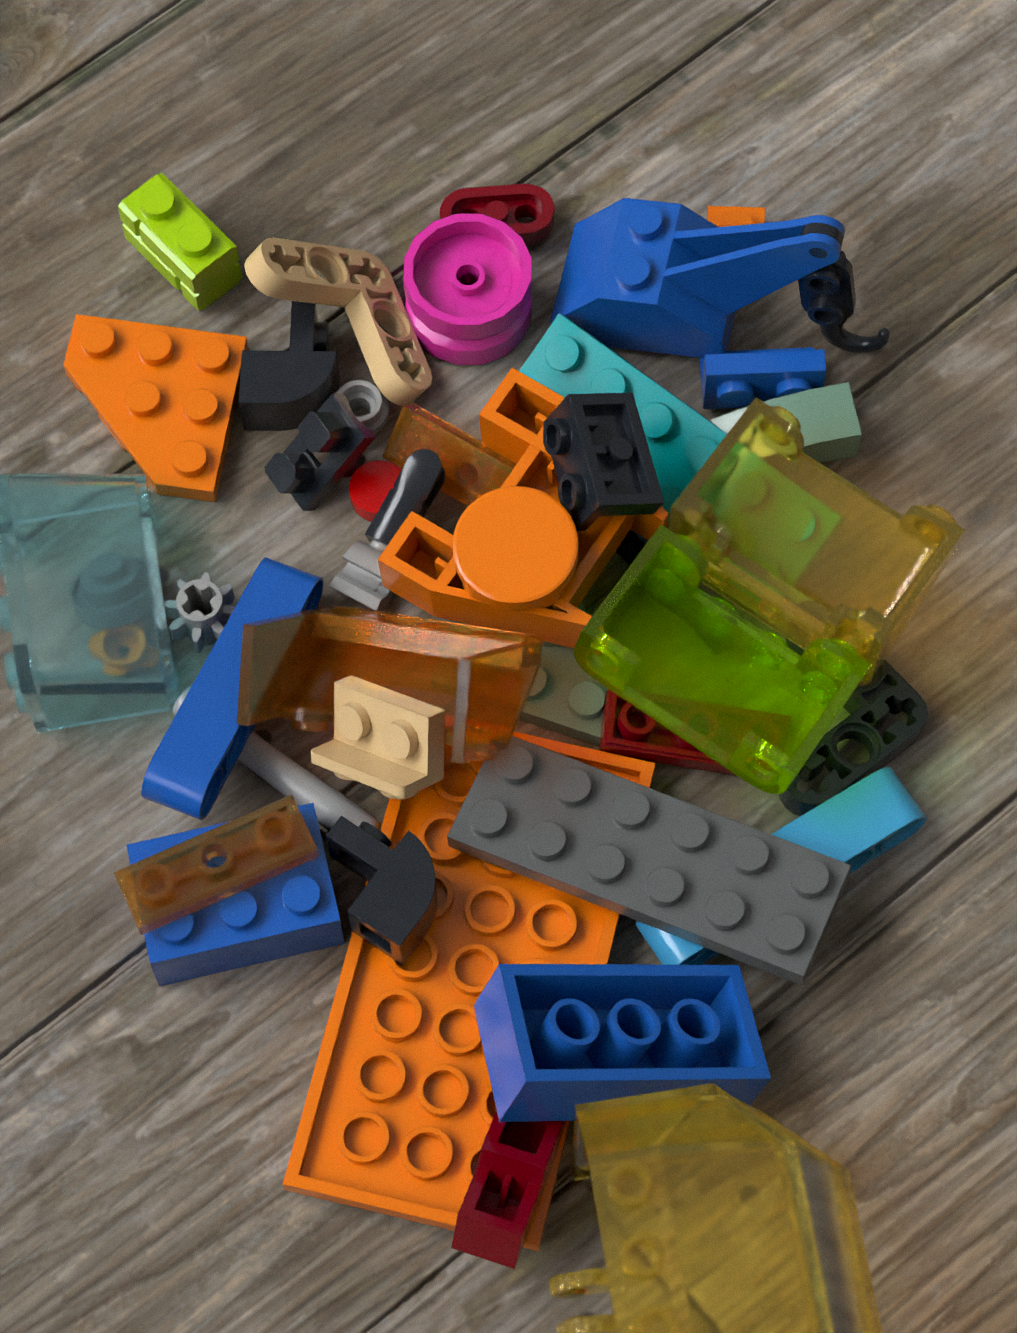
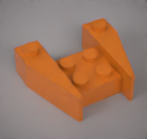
M514 368L510 369L479 414L482 445L516 464L500 488L509 486L534 488L547 493L560 502L558 496L559 482L552 457L547 453L543 443V424L564 397ZM661 506L654 514L600 516L586 531H577L579 552L575 572L570 582L562 590L560 598L548 607L505 610L472 598L466 593L455 567L452 546L453 535L413 511L410 512L378 558L383 587L434 617L594 652L598 646V620L580 610L578 606L629 530L661 548L665 546L668 541L669 513Z

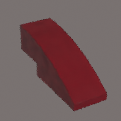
M496 1110L481 1147L477 1168L457 1215L452 1249L513 1269L516 1268L567 1121L499 1122Z

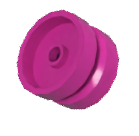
M454 214L432 222L414 237L404 257V292L406 296V313L420 345L433 357L454 365H483L506 356L522 342L532 322V258L522 237L505 222L483 214Z

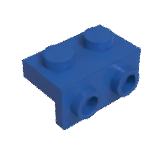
M812 347L727 351L725 354H705L704 358L699 359L703 409L745 408L770 399L824 386L826 375L824 349L815 350Z

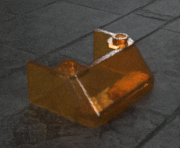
M341 606L320 607L243 624L237 724L249 726L281 717L292 719L291 727L297 730L311 732L326 731L329 729V722L334 721V682L352 675L444 709L445 743L452 746L451 762L464 764L472 760L495 759L496 752L509 747L541 666L543 639L535 635Z

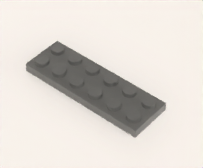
M502 731L498 732L447 835L448 846L802 986L851 871L850 864Z

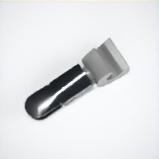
M418 449L407 458L394 483V488L389 491L365 533L368 541L371 542L370 545L358 540L348 549L343 556V559L348 563L329 584L330 587L375 611L381 612L387 607L394 592L383 587L378 558L410 512L413 511L424 518L426 515L425 510L431 506L444 486L446 473L441 460L435 452L428 449Z

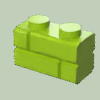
M163 173L156 174L124 198L118 205L125 239L176 290H182L183 297L198 312L205 310L236 286L242 279L241 266L238 263L237 246Z

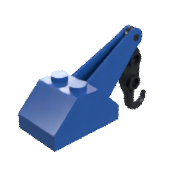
M623 198L575 224L550 319L551 325L560 313L607 347L704 358L705 354L727 353L736 310L798 280L803 309L808 313V317L813 322L820 325V331L825 340L834 347L848 352L868 353L885 346L890 336L887 328H882L877 335L868 337L853 334L843 326L854 313L856 294L852 264L841 250L845 227L837 219L825 215H813L788 221L718 227L682 204Z

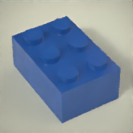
M314 803L126 845L149 961L159 986L345 944Z

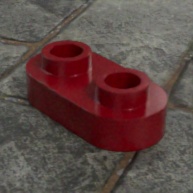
M533 184L462 188L450 193L443 200L440 207V219L454 214H483L505 222L522 237L525 245L541 242L551 233L554 226L553 199L546 190ZM521 217H531L535 221L519 223L517 220Z

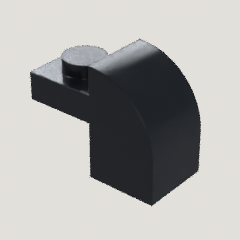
M292 301L289 351L242 350L239 407L244 431H287L297 429L310 411L317 412L330 395L338 391L340 375L337 352L329 351L328 322H318L316 304Z
M341 815L326 835L330 857L369 882L347 910L351 931L403 966L429 931L436 915L437 890L435 871L430 854L423 843L409 830L395 849L392 850L390 848L392 846L390 839L375 826L367 822H361L357 826Z

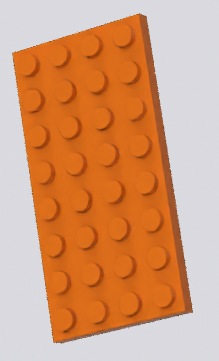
M445 716L444 779L418 791L414 797L407 799L389 798L380 830L390 839L392 843L390 848L392 850L395 849L408 830L426 847L435 871L437 909L434 921L423 940L403 966L352 932L283 1180L284 1190L455 1231L457 1215L477 1168L482 1144L497 1110L475 1015V1002L499 964H609L620 914L448 846L447 835L499 731L651 788L656 763ZM570 1121L566 1122L523 1248L534 1251L540 1250Z

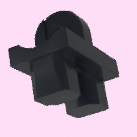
M332 393L317 412L310 411L299 424V434L283 453H276L264 467L266 475L277 490L283 494L290 493L303 511H314L341 478L352 477L353 473L366 461L362 453L376 438L372 431L364 426L352 413L349 401L344 394ZM312 452H329L330 455L320 464Z

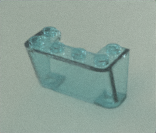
M0 473V577H5L7 594L0 596V627L2 633L11 632L14 650L3 653L4 669L8 687L10 690L14 689L19 713L29 712L37 733L171 711L176 700L181 695L175 652L167 626L156 546H159L152 494L146 474Z

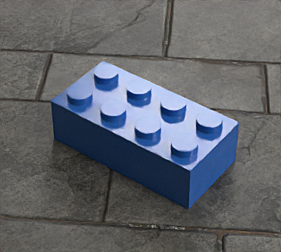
M499 964L474 1004L499 1122L741 1118L771 1080L739 965Z

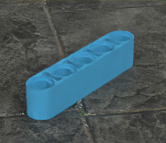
M885 767L868 775L771 835L850 864L851 874L911 837L925 824L927 816L893 769ZM637 921L635 924L662 965H702L720 954Z

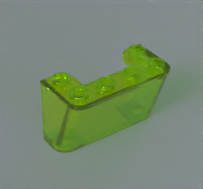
M660 525L581 631L574 646V657L580 667L597 682L750 785L770 794H782L787 791L872 664L858 656L851 645L836 638L815 639L808 645L802 656L789 649L787 643L781 637L772 632L761 630L740 616L730 603L721 598L712 597L698 588L706 574L707 568L700 547L687 536L675 534L663 525Z

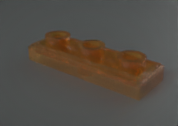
M413 402L402 407L382 456L403 468L407 458L418 449L432 450L438 455L446 473V480L441 491L467 506L485 493L500 488L516 466L515 462L483 445L482 441ZM471 464L477 469L478 476L473 473Z
M289 795L113 873L140 935H143L318 858L319 853L293 796ZM221 856L226 858L224 864L219 867L211 868L206 866L208 860L213 857Z

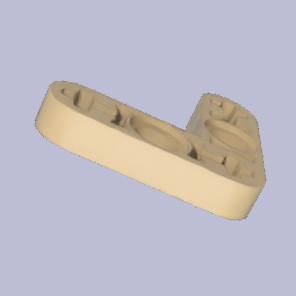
M274 237L265 239L246 259L244 267L247 277L256 289L266 296L275 299L343 307L372 378L379 391L388 400L397 405L408 406L431 385L432 374L407 316L393 278L379 258L361 250ZM314 269H316L317 271H319L320 274H321L326 280H324L323 278H321V277L316 273V271H315ZM378 323H380V324L387 330L388 333H386V332L378 325Z

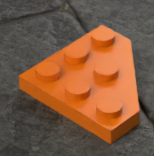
M76 314L63 364L67 377L77 390L85 395L97 411L100 420L122 449L127 451L143 471L145 479L158 495L216 502L239 396L242 350H249L247 337Z

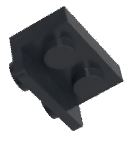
M633 393L568 394L544 421L543 443L547 453L552 457L559 482V501L570 514L577 531H586L600 516L654 514L665 503Z

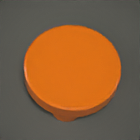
M523 486L498 488L485 493L472 502L457 522L452 543L455 567L466 593L472 598L481 600L490 606L505 610H525L534 607H548L554 604L560 598L562 590L570 582L575 572L579 552L577 530L564 506L545 492Z

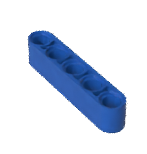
M267 557L260 562L148 765L141 792L144 799L199 820H203L208 815L315 615L323 592L324 580L322 577Z

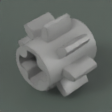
M204 572L201 579L192 580L188 583L179 579L177 581L179 592L176 600L163 602L166 617L174 620L169 626L172 639L176 642L187 637L194 643L196 653H201L204 646L216 643L235 606H231L235 600L232 585L227 584L218 588L210 581L209 573Z

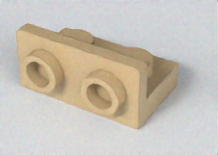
M350 675L334 682V739L311 749V763L334 772V775L340 779L358 781L378 789L382 795L388 798L407 799L414 797L418 791L444 779L445 710Z

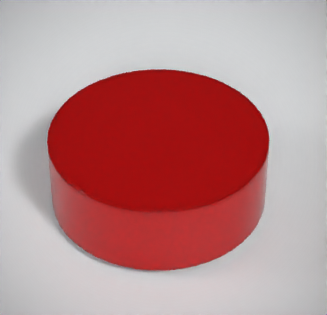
M375 460L363 464L353 473L349 483L350 501L353 509L360 517L372 522L389 491L394 488V483L402 470L400 467L388 461Z

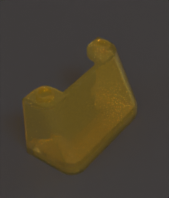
M756 397L671 506L666 541L667 552L672 560L689 575L852 680L868 682L885 661L962 541L965 529L957 525L956 520L949 512L933 504H928L926 507L914 505L907 510L904 516L803 453L804 437L800 432L801 424L798 419L785 408L780 406L771 407Z

